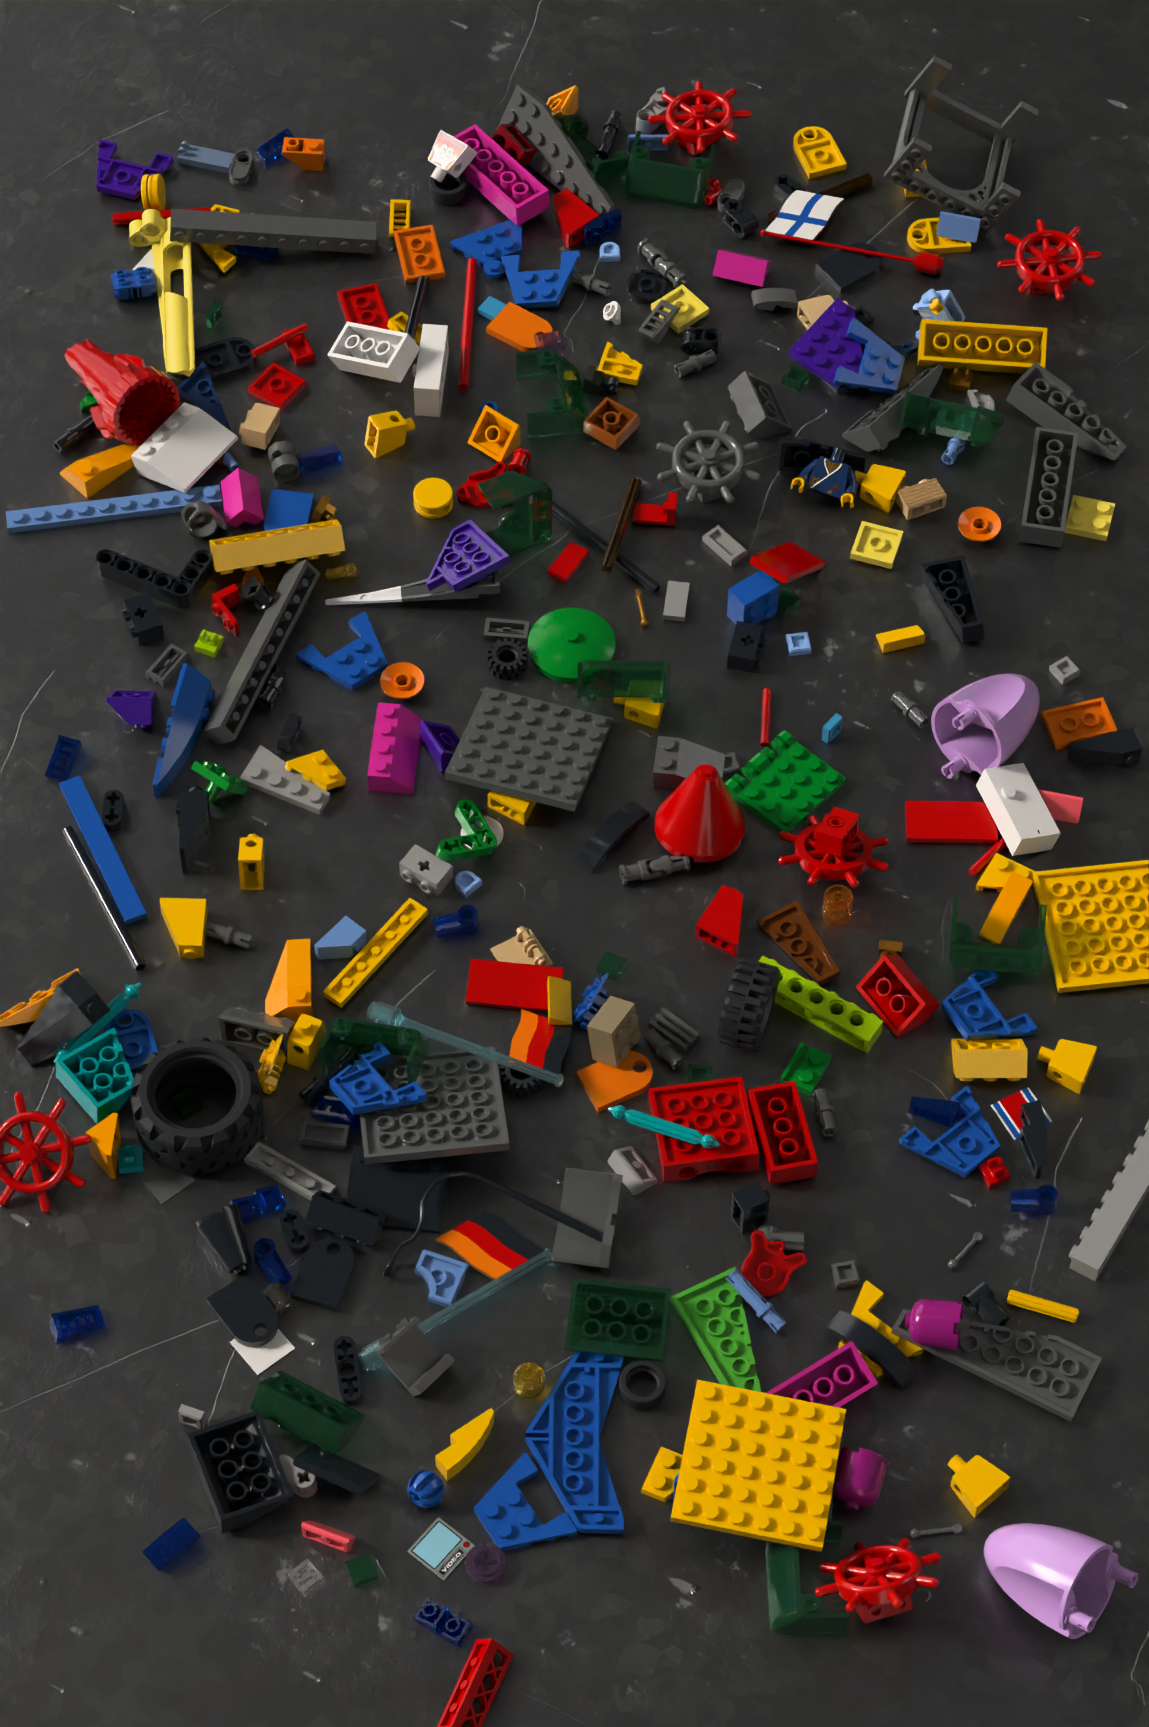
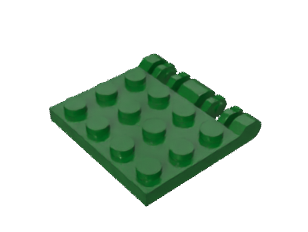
M783 730L770 742L771 747L780 754L779 756L772 749L764 747L761 750L762 753L758 752L747 762V765L740 769L742 774L750 780L749 783H747L744 777L736 773L731 777L732 779H728L725 782V785L734 799L779 833L781 831L793 833L846 784V778L795 741L790 733Z

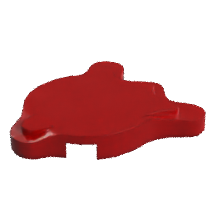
M502 461L497 462L488 470L472 473L468 476L466 483H463L456 491V497L460 501L467 502L477 508H491L499 504L516 505L519 502V495L507 489L513 486V480L505 474L506 464Z
M755 1230L751 1233V1251L743 1262L741 1274L763 1298L780 1293L786 1287L791 1273L798 1267L803 1266L807 1262V1257L801 1252L784 1255V1242L768 1241L762 1231Z

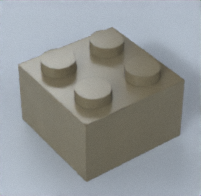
M610 996L587 1025L593 1060L618 1067L622 1060L627 1058L634 1044L639 1042L641 1032L639 1031L635 1003Z

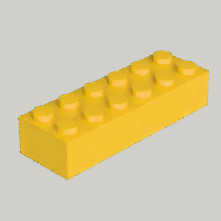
M922 319L919 331L917 367H931L943 363L946 369H952L957 366L962 370L968 368L974 371L1024 374L1036 362L1045 369L1047 328Z
M337 519L209 540L213 566L216 572H220V574L233 573V569L242 568V571L253 570L256 565L262 564L263 567H272L276 565V562L285 561V564L298 562V558L306 557V560L318 559L319 555L328 554L329 557L341 554L340 551H345L342 526Z

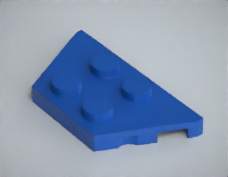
M511 220L452 240L450 241V247L453 250L457 248L462 251L468 259H477V264L482 267L489 260L502 262L501 256L521 255L522 224L516 226Z

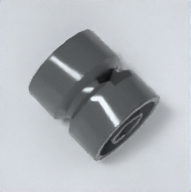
M288 441L272 444L268 449V456L274 478L278 481L287 482L298 477L300 466L294 445Z

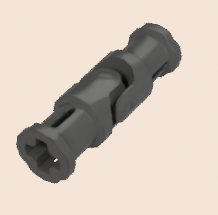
M645 238L639 243L637 252L643 254L648 259V263L660 272L665 279H669L675 289L682 284L685 286L688 283L689 276L686 273H682L678 269V265L675 262H671V259L662 249L653 245V241L650 238Z
M683 854L680 857L664 855L660 859L641 860L637 864L628 866L619 865L623 885L634 880L641 879L645 881L661 875L668 876L676 871H690L689 857Z

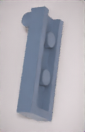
M183 141L178 150L177 161L180 164L229 174L235 154L190 145L187 141Z

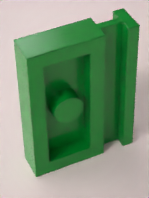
M801 1042L783 1072L780 1083L795 1081L797 1090L811 1097L830 1064L832 1056L816 1048H809Z

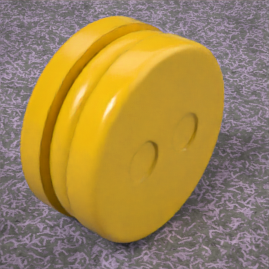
M146 174L142 177L141 197L145 210H165L166 188L161 174Z
M427 478L415 486L413 492L414 507L421 516L437 519L451 511L453 507V490L448 482L440 478Z

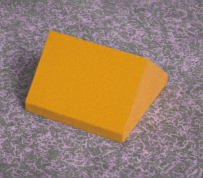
M576 85L551 96L546 103L553 111L551 114L555 120H559L563 132L566 131L578 109V87Z
M485 405L467 443L496 461L504 462L521 445L520 425Z
M112 1113L86 1131V1135L92 1137V1142L88 1144L90 1156L110 1178L114 1179L116 1178L118 1166V1148H121L122 1142L118 1113Z

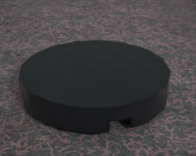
M643 269L638 273L634 272L627 280V293L629 297L640 304H652L667 294V280L658 271Z

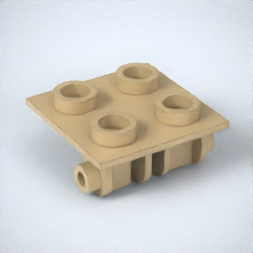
M520 926L516 930L517 935L490 948L497 961L541 966L553 965L552 960L533 932L524 926Z

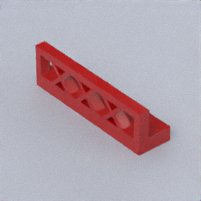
M492 1638L476 1639L437 1727H462L466 1720H469L470 1727H481L514 1654ZM495 1652L503 1656L499 1667L494 1666L493 1656ZM489 1674L491 1685L488 1690H484L483 1679L485 1675ZM476 1697H479L481 1708L479 1712L474 1713L472 1703Z

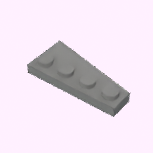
M260 745L240 777L244 780L242 784L320 815L330 800V793L317 787L316 784L302 779V774L294 769L291 772L285 769V761Z

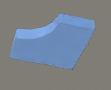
M423 1249L414 1271L429 1286L428 1301L451 1309L467 1274L469 1264Z

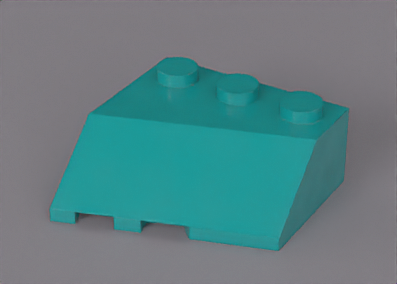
M115 1027L56 1060V1078L96 1124L112 1113H117L132 1094L131 1087L134 1077L129 1064L126 1062Z

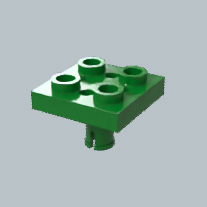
M207 760L204 763L195 761L191 767L192 770L210 781L205 790L208 791L210 805L214 804L221 789L245 795L249 788L242 784L244 781L242 778L235 774L230 775L226 773V768L215 762L212 764Z

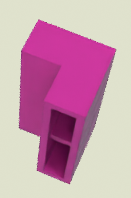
M718 250L713 276L764 287L771 261L727 250Z
M237 468L221 481L225 522L235 528L244 521L255 526L264 519L258 477Z

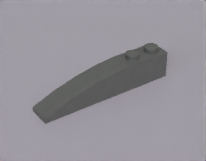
M1035 362L1013 385L1006 401L1044 428L1077 432V446L1115 461L1127 446L1109 428L1103 427L1100 423L1101 419L1096 414L1092 415L1086 409L1087 404L1082 399L1078 400L1073 395L1074 391L1067 384Z
M940 363L928 367L909 381L910 384L895 392L896 395L880 403L881 407L875 411L872 409L842 434L843 438L867 452L873 450L879 452L885 449L889 441L901 435L900 431L911 422L926 403L939 380L944 364Z

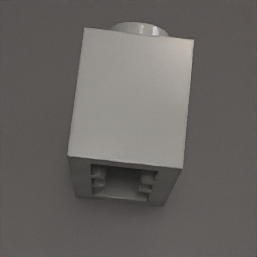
M416 844L399 862L400 876L406 882H412L425 893H431L436 897L453 879L452 865L442 861Z

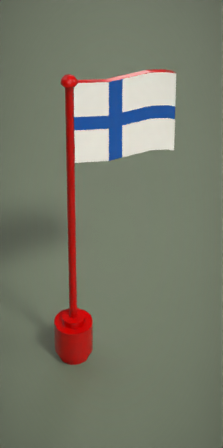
M796 190L786 200L776 219L766 230L762 229L760 231L762 237L766 235L914 263L913 267L917 268L916 272L936 275V273L941 274L944 258L937 254L920 251V254L915 255V259L815 241L814 239L825 228L834 210L844 201L843 198Z

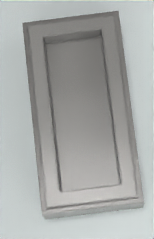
M719 525L702 536V541L730 566H733L747 556V550Z
M668 581L663 620L685 622L690 583Z

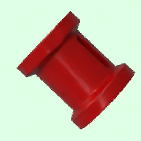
M517 448L513 452L514 458L508 464L507 469L512 475L521 477L526 473V465L531 460V453L525 449Z

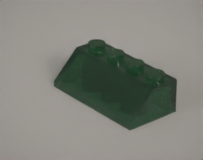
M281 1370L259 1383L250 1409L253 1411L259 1410L263 1419L272 1420L281 1429L292 1431L298 1434L302 1440L313 1442L320 1446L324 1452L336 1454L346 1447L365 1417L364 1414Z

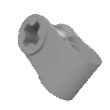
M654 99L650 100L646 106L637 112L636 132L639 135H651L664 123L650 124L648 117L665 115L667 107L660 106Z
M284 1454L280 1455L279 1461L292 1492L303 1498L313 1496L318 1489L315 1475L294 1466L293 1458Z

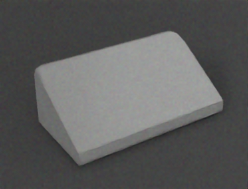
M632 1146L615 1149L607 1161L616 1174L623 1175L622 1182L632 1195H637L658 1182L657 1178Z

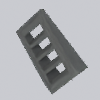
M661 300L643 322L638 332L642 337L659 344L680 308ZM665 307L671 311L667 313L662 310ZM660 314L665 316L664 320L659 318ZM657 321V322H660L661 324L658 326V325L655 324V322Z

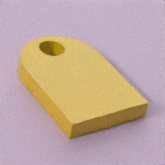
M810 126L800 129L795 134L793 149L809 179L846 170L847 163L832 135L827 130ZM811 135L814 138H806L805 136Z
M939 218L917 220L908 229V244L916 252L920 253L921 251L932 254L971 252V242L937 236ZM919 235V236H921L922 238H921V239H916V238H914L913 236Z

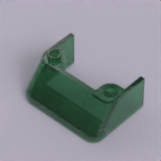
M637 131L629 157L625 182L626 195L635 199L690 209L702 207L704 197L707 195L709 180L712 178L715 168L716 145L712 144L708 158L696 157L690 161L688 167L650 160V151L641 146V131Z
M552 349L515 353L516 378L557 373L562 395L548 400L547 411L527 413V439L583 432V421L588 417L578 367Z
M907 391L899 425L916 429L915 434L927 436L929 432L971 441V446L983 448L984 444L988 445L1003 424L1005 414L981 406L976 408Z
M506 471L499 476L478 484V488L493 511L513 503V511L504 513L500 517L498 528L485 533L509 556L539 545L551 537L552 489L547 482L514 471Z
M581 660L578 662L577 699L584 698L585 702H598L600 697L650 698L651 703H665V700L669 699L671 661Z
M958 898L951 899L949 961L954 967L1027 974L1036 973L1041 969L1047 905H1039L1038 928L1022 930L1018 937V945L972 942L970 926L963 922H957Z
M339 1017L330 1022L319 1046L321 1075H327L339 1045L373 1050L374 1045L381 1042L390 1053L408 1056L406 1063L409 1085L417 1081L429 1052V1039L418 1030Z
M827 1521L824 1542L841 1541L843 1521ZM766 1541L765 1565L769 1626L771 1630L779 1635L847 1633L850 1618L849 1612L823 1613V1604L819 1597L813 1594H801L798 1551L800 1547Z

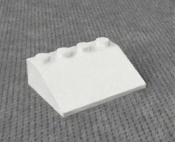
M184 402L131 457L138 475L186 493L238 440V437L202 409Z

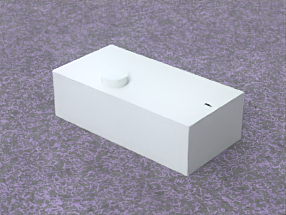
M347 322L327 356L339 370L401 383L421 348L407 333Z
M423 324L420 340L421 349L419 350L417 364H413L412 373L413 377H415V415L440 417L449 355L448 326Z
M1024 763L984 769L976 787L1012 856L1052 850L1061 833Z

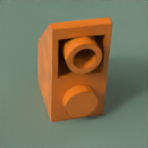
M284 137L282 155L303 170L323 171L325 162L324 139Z

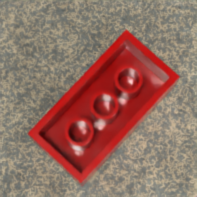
M795 1081L749 1089V1110L769 1184L774 1185L816 1177L818 1160Z

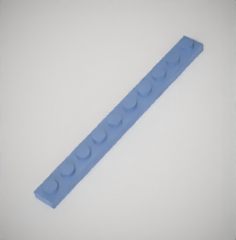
M212 485L190 488L186 493L172 490L6 511L8 533L182 512L185 505L194 501L206 502L213 508L222 507L220 486Z

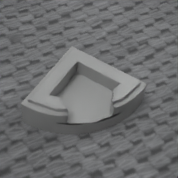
M665 87L657 89L650 97V100H656L657 104L662 107L669 105L668 102L661 98L662 93L666 92Z

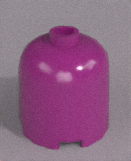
M921 1299L913 1305L911 1313L906 1312L905 1327L909 1328L912 1341L921 1346L957 1351L961 1330H957L956 1326L963 1317V1303L935 1299Z
M848 1446L841 1448L835 1472L833 1494L838 1501L844 1504V1508L858 1511L859 1508L872 1507L876 1503L889 1466V1461H882V1455L864 1448H860L859 1452L850 1451Z

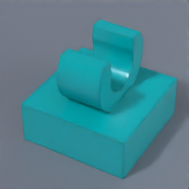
M134 1144L124 1145V1148H118L120 1174L144 1171L142 1146L134 1147Z

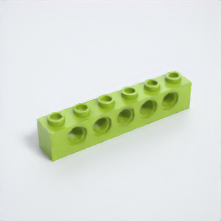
M762 956L759 962L776 966L780 970L779 985L774 1003L863 1052H869L882 1033L883 1021L878 1016L872 1013L869 1014L860 1009L855 1003H849L840 998L836 993L821 988L816 982L801 977L796 971L781 966L774 959Z

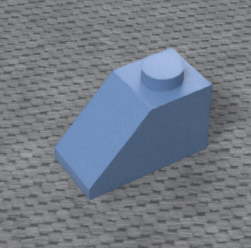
M343 917L314 945L315 957L319 960L352 958L367 944L366 930L349 917Z

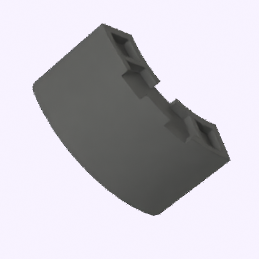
M567 1168L565 1170L560 1212L601 1231L602 1235L599 1241L558 1222L551 1255L552 1261L609 1268L613 1238H615L617 1220L613 1219V1215H617L618 1205L620 1204L623 1175Z

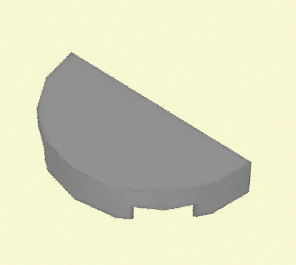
M968 390L967 395L975 414L979 417L980 426L987 424L993 419L995 413L994 400L988 394L979 393V390Z

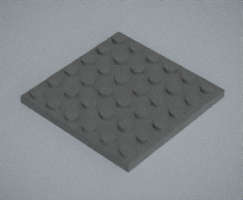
M485 687L445 771V779L575 812L610 731L613 718Z
M495 1046L392 1056L391 1061L374 1068L393 1090L417 1082L426 1092L427 1101L360 1114L365 1165L510 1150Z

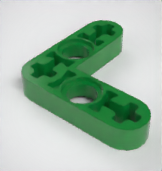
M460 800L455 809V816L467 835L443 839L439 842L436 855L445 862L489 855L494 852L497 845V838L477 806L470 800ZM472 824L477 825V826H479L481 829H480V830L475 829V828H473L471 825H472ZM462 844H466V845L470 846L472 849H471V850L465 849V848L462 846Z

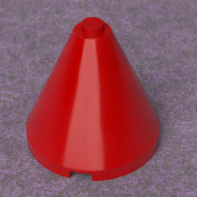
M703 764L699 765L661 803L655 815L654 830L660 844L671 854L679 857L681 854L694 857L693 862H712L728 857L739 848L745 834V819L716 768Z

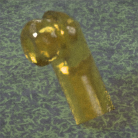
M352 562L326 569L328 580L346 576L356 577L359 573L357 565Z

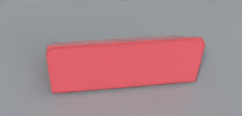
M1039 790L1054 820L1079 823L1083 798Z
M313 1520L304 1521L301 1525L303 1537L346 1553L350 1552L355 1541L354 1535Z

